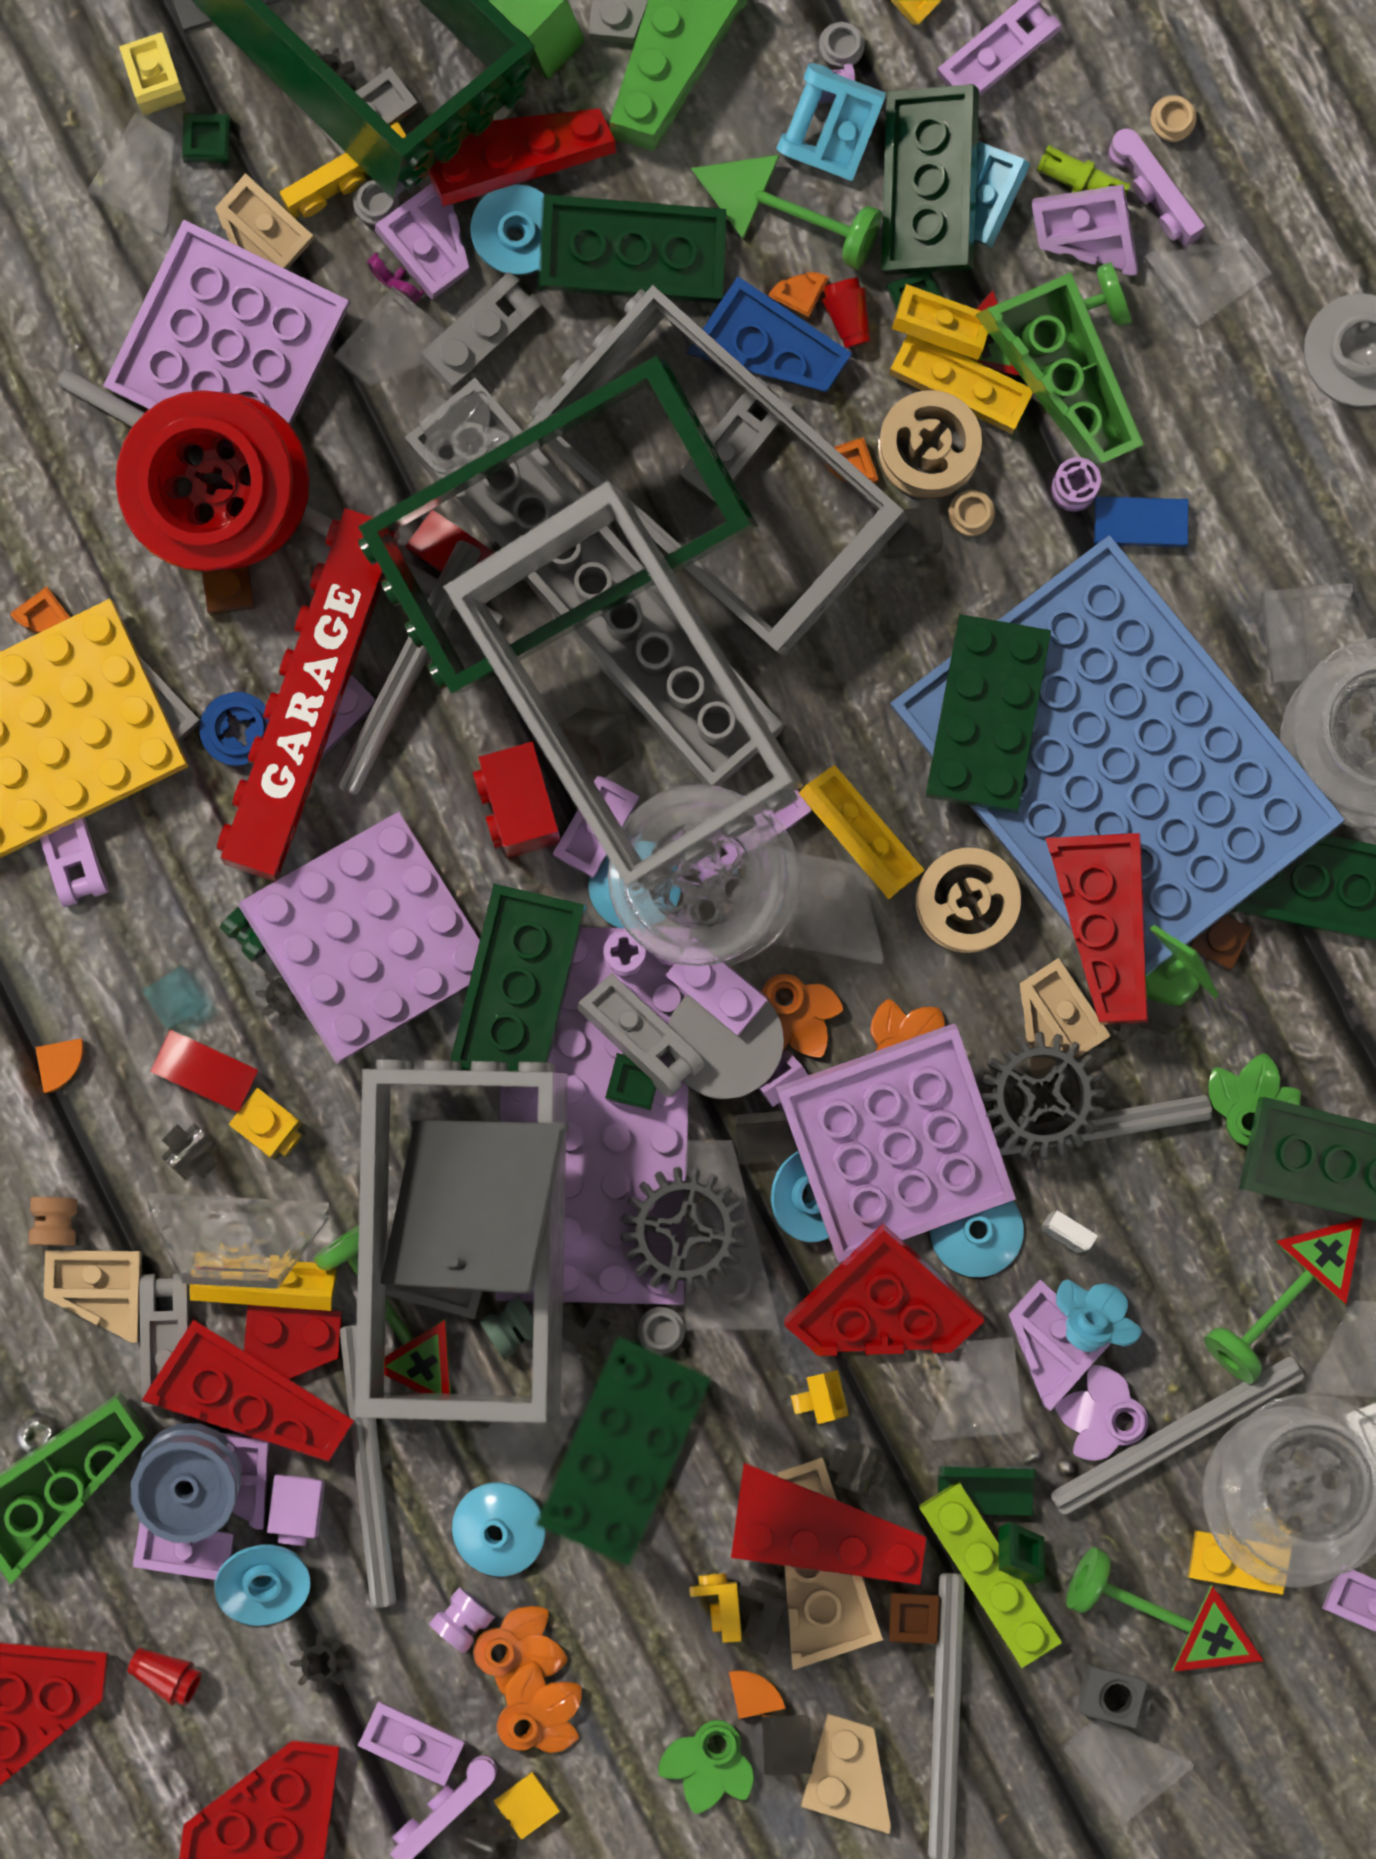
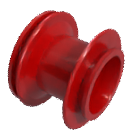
M198 390L179 393L160 401L147 410L132 426L122 444L117 460L115 485L118 504L124 520L136 539L147 550L165 562L187 570L214 571L247 567L263 561L278 551L292 537L303 519L309 500L310 474L308 460L300 439L290 424L274 409L259 400L241 394ZM225 440L230 441L235 449L236 454L231 459L225 458L221 453V445ZM194 445L201 447L204 453L203 460L197 465L191 463L188 458V452ZM247 466L250 469L251 486L243 479V471ZM222 472V478L228 481L229 484L234 485V487L216 490V484L204 476L205 474H220ZM183 477H187L192 483V491L186 497L181 496L177 490L178 481ZM240 497L244 500V507L235 516L231 505L234 499ZM204 503L210 504L214 510V517L207 523L203 522L198 514L199 508Z

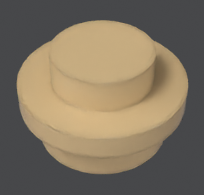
M1175 95L1166 96L1160 99L1151 111V128L1159 138L1165 141H1181L1187 138L1195 127V109L1183 97Z
M966 490L957 494L951 501L948 510V517L952 527L958 533L971 537L986 532L992 525L995 516V509L991 499L978 490Z

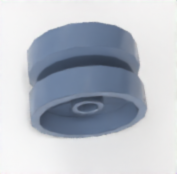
M199 1423L177 1424L160 1431L145 1446L131 1481V1504L139 1521L155 1536L173 1543H195L214 1535L228 1521L242 1483L241 1461L233 1444L219 1431Z

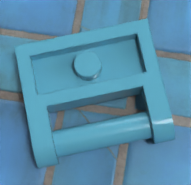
M809 63L803 77L806 84L787 133L781 135L776 148L787 157L853 181L886 93L835 74L823 65ZM825 90L836 94L815 147L806 143L804 138L822 91Z

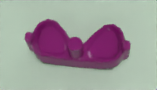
M375 252L366 262L373 275L400 298L408 302L417 303L424 295V290L418 291L412 284L401 281L407 273L402 267L392 275L385 264L378 258V253Z

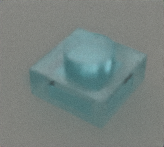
M182 965L142 990L168 1031L208 1007Z

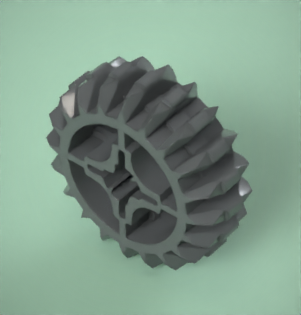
M1043 1032L1035 1034L1034 1047L1032 1048L1029 1047L1024 1035L1017 1037L1016 1044L1019 1053L1015 1054L1010 1046L1004 1044L1000 1047V1052L1007 1060L1005 1064L995 1058H990L987 1062V1065L998 1073L996 1078L990 1075H982L979 1082L981 1084L993 1087L992 1093L980 1095L983 1103H993L994 1109L986 1111V1117L989 1120L997 1117L1000 1125L992 1129L995 1138L1006 1130L1010 1137L1005 1141L1004 1148L1008 1151L1015 1147L1018 1140L1024 1142L1021 1149V1156L1023 1158H1029L1033 1145L1039 1146L1040 1159L1048 1160L1050 1156L1049 1145L1054 1144L1056 1152L1060 1157L1066 1156L1068 1148L1064 1140L1069 1139L1075 1147H1082L1084 1141L1077 1131L1081 1128L1086 1133L1094 1134L1097 1127L1086 1120L1087 1116L1102 1117L1105 1112L1101 1107L1091 1105L1092 1099L1106 1097V1090H1092L1090 1084L1102 1079V1072L1095 1071L1087 1075L1084 1067L1094 1061L1093 1056L1089 1054L1078 1062L1074 1055L1079 1051L1080 1044L1073 1042L1067 1051L1064 1052L1060 1050L1063 1043V1036L1060 1034L1054 1035L1050 1047H1045ZM1043 1057L1056 1061L1052 1069L1041 1079H1034L1026 1074L1023 1075L1014 1069L1017 1064L1030 1058ZM1068 1070L1074 1076L1079 1088L1080 1102L1078 1111L1070 1107L1071 1104L1060 1093L1061 1082ZM1053 1076H1055L1048 1094L1055 1105L1048 1108L1045 1103L1041 1105V1109H1035L1029 1117V1112L1034 1106L1033 1102L1036 1097L1030 1092L1031 1089L1029 1087L1036 1084L1039 1089L1043 1084L1049 1083ZM1006 1081L1012 1084L1013 1088L1024 1099V1107L1016 1123L1009 1116L1004 1103V1086ZM1042 1113H1050L1070 1123L1065 1129L1053 1135H1036L1027 1132L1032 1123Z
M681 1167L673 1168L674 1182L668 1184L665 1175L661 1171L655 1173V1180L659 1188L653 1191L649 1184L642 1182L639 1188L647 1196L646 1200L641 1202L636 1197L630 1196L627 1201L631 1207L639 1210L637 1217L630 1214H623L621 1217V1222L635 1225L634 1232H625L620 1235L621 1242L636 1241L637 1248L626 1252V1259L633 1260L641 1255L645 1262L636 1268L635 1273L641 1276L649 1268L653 1269L656 1272L650 1281V1286L653 1288L660 1284L662 1276L669 1278V1294L676 1293L678 1280L686 1281V1292L688 1295L695 1294V1279L701 1278L705 1289H712L714 1287L713 1281L708 1274L715 1271L721 1279L726 1280L729 1277V1273L721 1266V1263L726 1259L733 1265H739L741 1261L739 1256L729 1252L731 1246L739 1248L747 1246L746 1239L734 1237V1230L747 1228L748 1221L743 1219L733 1221L731 1214L743 1209L742 1202L738 1201L727 1206L724 1199L731 1195L733 1192L732 1187L728 1185L717 1194L712 1188L716 1185L718 1176L711 1174L706 1186L698 1183L701 1170L696 1167L691 1172L690 1181H682ZM675 1192H685L681 1210L675 1217L667 1219L647 1216L652 1206L664 1196ZM699 1195L709 1200L716 1207L723 1222L724 1232L705 1227L698 1221L696 1207ZM687 1206L691 1208L689 1219L694 1222L691 1227L697 1226L699 1233L708 1234L709 1237L699 1235L697 1237H689L686 1244L683 1245L681 1256L677 1254L679 1243L674 1240L677 1235L672 1236L670 1229L660 1228L659 1225L670 1227L671 1225H679L682 1218L685 1217ZM644 1230L664 1235L670 1240L672 1256L669 1267L661 1264L651 1254L645 1241ZM697 1243L721 1246L717 1255L708 1264L698 1269L683 1271L687 1252L691 1246Z

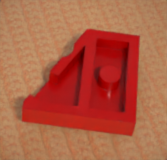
M247 1305L244 1352L287 1379H292L314 1368L339 1359L343 1311Z

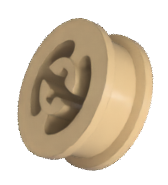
M936 390L915 392L898 401L884 419L878 444L881 468L887 479L898 490L911 497L933 500L949 496L961 489L969 481L976 469L982 448L981 428L969 406L954 395ZM923 417L939 418L948 422L958 432L963 445L962 452L956 453L952 450V435L947 428L940 436L937 450L931 447L921 458L919 469L933 471L940 468L944 470L943 472L935 474L919 472L906 464L900 456L896 443L898 438H906L908 440V456L911 462H913L921 451L922 442H930L938 433L939 420L926 419L920 422L916 419Z
M979 848L952 850L936 859L922 876L916 891V913L925 933L941 947L958 953L980 952L1002 940L1016 923L1021 907L1019 883L1008 864L989 851ZM959 868H974L989 876V884H984L975 878H966L962 884L969 895L977 893L980 900L974 905L978 918L982 917L989 909L991 897H997L1000 900L999 916L992 927L980 933L964 934L947 926L946 918L952 917L961 923H970L974 920L968 907L959 908L956 903L962 896L957 883L948 891L945 904H938L936 902V887L940 879L948 872Z

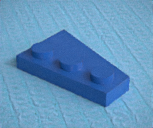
M738 276L703 327V330L749 372L828 393L853 356L850 351ZM694 344L691 345L686 353L689 356L713 362Z

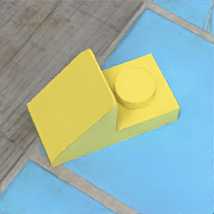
M162 32L119 46L137 104L143 115L186 101Z

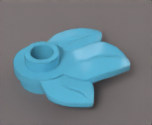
M1068 1279L1060 1284L1056 1294V1304L1067 1316L1066 1337L1073 1346L1085 1352H1094L1107 1343L1129 1346L1139 1339L1142 1329L1135 1322L1124 1317L1128 1308V1300L1118 1287L1102 1283L1094 1285L1087 1291Z

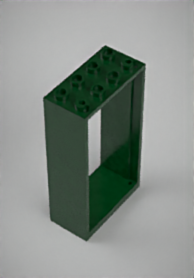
M191 0L393 199L405 189L412 191L414 187H418L428 176V170L438 161L445 164L451 160L461 148V142L471 133L475 137L483 133L492 123L493 115L505 106L507 109L515 106L516 102L526 92L524 87L526 78L532 70L530 63L535 45L490 1L420 0L488 68L407 136L402 138L262 0Z
M657 355L358 526L363 535V538L358 540L362 552L372 565L378 562L387 578L381 582L382 587L395 607L399 604L402 605L410 620L404 624L405 628L418 648L423 645L425 646L433 661L428 665V669L441 690L447 687L451 694L466 692L497 674L487 657L465 669L390 533L651 384L726 520L725 523L666 555L664 558L673 573L679 572L758 527L666 360ZM645 567L510 645L521 661L656 585Z
M617 1337L535 1525L629 1567L711 1377ZM623 1357L626 1358V1363L624 1365H622L621 1363Z

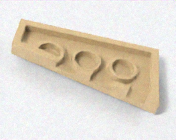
M823 1458L777 1472L778 1477L837 1500ZM784 1566L792 1670L883 1640L861 1576Z

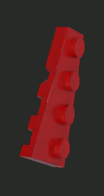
M600 108L493 120L489 127L480 135L475 137L471 133L461 142V148L451 160L445 164L438 161L428 170V174L444 207L616 153L615 139Z
M1140 833L1045 838L1100 1025L1148 1023Z
M194 1319L141 1400L144 1403L326 1462L330 1461L354 1423L353 1419Z
M743 1463L731 1558L920 1585L926 1536Z

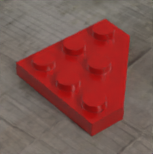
M882 1223L784 1318V1326L817 1356H837V1352L865 1351L866 1355L904 1354V1350H932V1353H952L985 1319L979 1309Z
M0 1642V1786L104 1700L108 1651Z
M298 1739L291 1740L184 1824L179 1859H325L341 1745Z

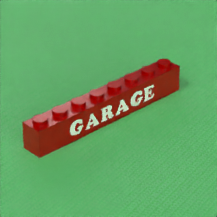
M345 508L341 520L333 519L330 524L325 545L331 547L325 564L318 562L314 569L310 582V588L315 590L310 607L303 605L299 611L294 628L295 632L300 633L295 649L287 648L279 669V675L284 676L279 694L271 692L263 715L264 719L269 720L264 736L257 735L252 743L248 756V762L253 763L248 781L241 779L237 785L232 801V806L238 807L232 825L224 824L217 842L216 849L222 851L220 858L226 866L274 882L281 875L342 698L382 589L381 582L386 578L378 562L372 565L365 557L358 543V540L363 538L358 526L374 517ZM399 528L390 533L396 545L400 538Z

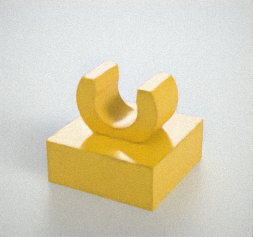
M838 1370L807 1377L809 1391L791 1396L794 1413L799 1414L814 1410L817 1424L849 1416Z

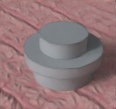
M833 23L820 36V55L827 64L835 68H844L845 64L855 65L861 59L864 52L863 35L857 27L850 23Z
M372 179L362 183L357 188L353 197V206L357 216L363 222L375 225L399 207V197L397 196L393 199Z
M666 1307L653 1308L647 1311L639 1321V1340L646 1349L654 1353H670L677 1349L683 1341L685 1333L684 1323L681 1317L672 1309Z

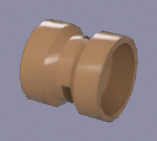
M30 1197V1212L35 1216L34 1226L29 1230L28 1245L76 1246V1231L72 1228L71 1218L77 1214L78 1199Z

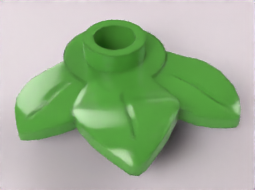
M1265 1053L1249 1061L1241 1070L1239 1077L1218 1067L1213 1068L1209 1076L1208 1094L1211 1106L1218 1113L1226 1117V1129L1230 1137L1235 1142L1244 1146H1248L1251 1131L1243 1127L1242 1118L1247 1113L1255 1115L1258 1097H1267L1300 1105L1301 1091L1291 1087H1280L1278 1068L1268 1054Z
M723 1720L706 1722L697 1730L695 1736L674 1740L662 1755L658 1768V1775L663 1778H683L685 1797L694 1814H699L714 1806L724 1792L737 1799L746 1800L754 1780L751 1764L740 1753L741 1739L739 1733L734 1726ZM720 1735L725 1738L727 1744L722 1752L716 1753L709 1749L708 1741L712 1736Z

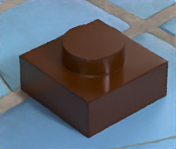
M249 566L227 570L201 571L209 615L255 609Z
M1225 915L1195 938L1190 948L1195 950L1200 957L1231 971L1253 928Z
M890 1592L888 1640L891 1642L937 1644L939 1595Z

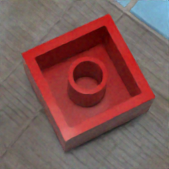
M533 741L479 756L481 769L473 771V776L482 805L491 803L494 814L485 818L495 850L504 847L508 859L557 845L560 842V836Z

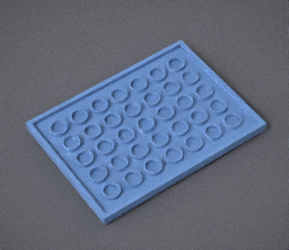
M1110 535L997 620L1051 630L1018 814L971 806V808L1071 931L1069 916L1045 838L1140 833L1146 976L1173 956L1170 950L1149 929L1152 925H1156L1185 945H1188L1344 823L1345 819ZM951 657L890 703L891 709L931 758L935 746Z

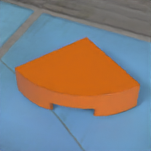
M807 272L806 274L789 277L776 284L768 297L790 312L809 320L823 293V287L829 282V276L816 272Z
M864 437L834 447L874 484L878 483L879 479ZM822 460V462L824 463L825 467H826L835 477H837L838 479H840V480L846 482L842 477H840L832 468H830V467Z
M45 587L10 613L17 623L34 633H40L70 618L48 587Z
M80 1038L35 1047L43 1092L45 1094L55 1092L72 1079L84 1057V1039Z
M747 1670L729 1671L739 1719L785 1709L780 1693L767 1679Z

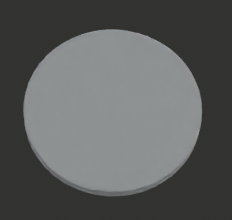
M1350 294L1331 301L1316 314L1305 335L1303 355L1311 380L1324 395L1346 406L1358 408L1376 406V295Z
M689 995L678 1004L668 1024L704 1061V1068L694 1077L688 1075L682 1080L683 1083L695 1092L710 1098L735 1099L756 1091L772 1077L782 1056L783 1029L779 1016L769 1001L738 1036ZM668 1053V1057L672 1065L675 1062V1059Z

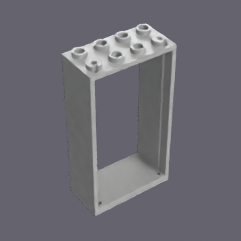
M654 285L647 292L640 289L625 305L624 311L627 314L618 325L614 327L609 324L598 334L592 343L596 349L583 363L578 359L567 369L561 378V381L565 384L552 398L547 394L537 403V406L530 413V416L534 419L529 423L528 427L531 428L602 387L663 318L671 323L878 510L773 628L701 562L696 561L685 568L774 650L785 657L905 524L908 517L902 508ZM561 436L547 443L595 488H598L607 481L613 484ZM627 496L652 539L668 554L682 547L679 542Z
M607 481L444 586L626 886L641 887L643 889L649 887L650 890L656 889L675 876L672 868L678 864L690 862L693 865L716 851L713 842L723 836L726 838L731 836L732 839L741 836L757 825L754 819L756 815L764 810H767V812L772 810L773 813H776L798 799L795 791L804 786L803 782L627 496ZM614 520L618 521L775 777L643 861L485 605L489 600Z
M377 1060V1069H363L355 1417L547 1423L561 1416L566 1130L564 1131L534 1282L532 1396L384 1392L386 1285L381 1284L387 1254L391 1084L539 1087L538 1123H567L568 1074L556 1073L554 1063L519 1062V1072H509L508 1063L471 1061V1071H461V1062L425 1060L424 1070H414V1061Z

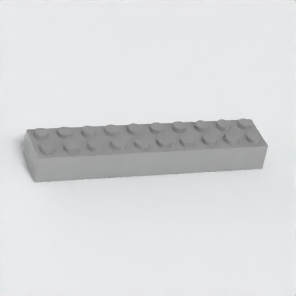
M474 378L405 437V441L410 453L433 479L438 481L523 431L480 382ZM536 449L451 499L493 547L500 551L582 497L543 453ZM605 526L523 580L557 618L642 570L644 567L614 533ZM657 585L650 587L570 633L711 793L759 753ZM734 670L776 738L782 732L783 724Z

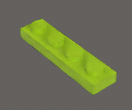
M959 1480L919 1505L925 1518L1021 1668L1062 1643L1024 1581L998 1570L999 1542Z

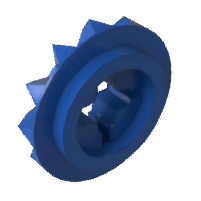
M244 692L226 693L214 699L203 712L199 727L200 738L207 752L218 762L234 767L249 764L248 756L252 743L257 735L264 736L269 720L263 718L266 705L257 697ZM231 712L232 716L237 718L240 723L247 721L250 723L256 720L245 730L247 737L245 740L248 745L243 746L242 742H239L235 737L228 739L225 737L219 740L230 730L228 713Z

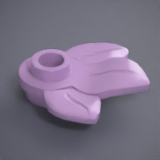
M1091 1365L1088 1368L1087 1391L1068 1394L1055 1405V1410L1062 1422L1070 1429L1079 1433L1073 1447V1455L1086 1460L1095 1461L1107 1458L1119 1445H1131L1141 1440L1148 1429L1147 1412L1139 1402L1130 1399L1126 1380L1119 1373L1101 1365ZM1122 1412L1130 1414L1133 1420L1131 1428L1126 1431L1118 1429L1115 1423L1116 1417Z

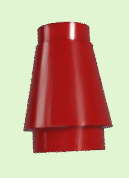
M858 277L824 286L825 298L822 299V302L843 342L844 348H851L870 342L866 287L860 286Z
M141 1647L134 1653L127 1669L128 1674L134 1676L171 1706L176 1703L184 1707L187 1706L195 1695L202 1678V1672L194 1668V1662L150 1650L147 1651Z

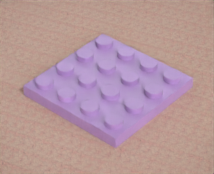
M183 219L103 387L148 409L166 398L183 392L206 390L241 394L259 400L271 407L291 426L351 302ZM225 440L223 442V446L235 451L230 441Z
M399 811L241 900L238 905L336 1064L341 1063L467 989L469 986L480 940Z
M955 1023L776 1087L838 1263L843 1262L882 1223L901 1240L1016 1199Z

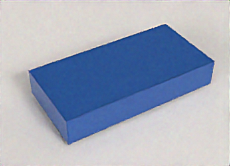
M1096 497L1094 500V545L1110 535L1118 546L1186 548L1188 545V499Z

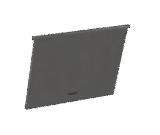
M412 1120L410 1125L413 1129L381 1284L388 1286L532 1293L564 1131L569 1129L568 1123ZM460 1266H466V1267H465L464 1269H462V1270H461V1269H454V1268H458V1267H460Z

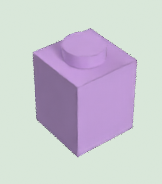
M284 1474L274 1475L267 1533L279 1534L278 1543L306 1546L307 1537L316 1538L319 1536L326 1479Z

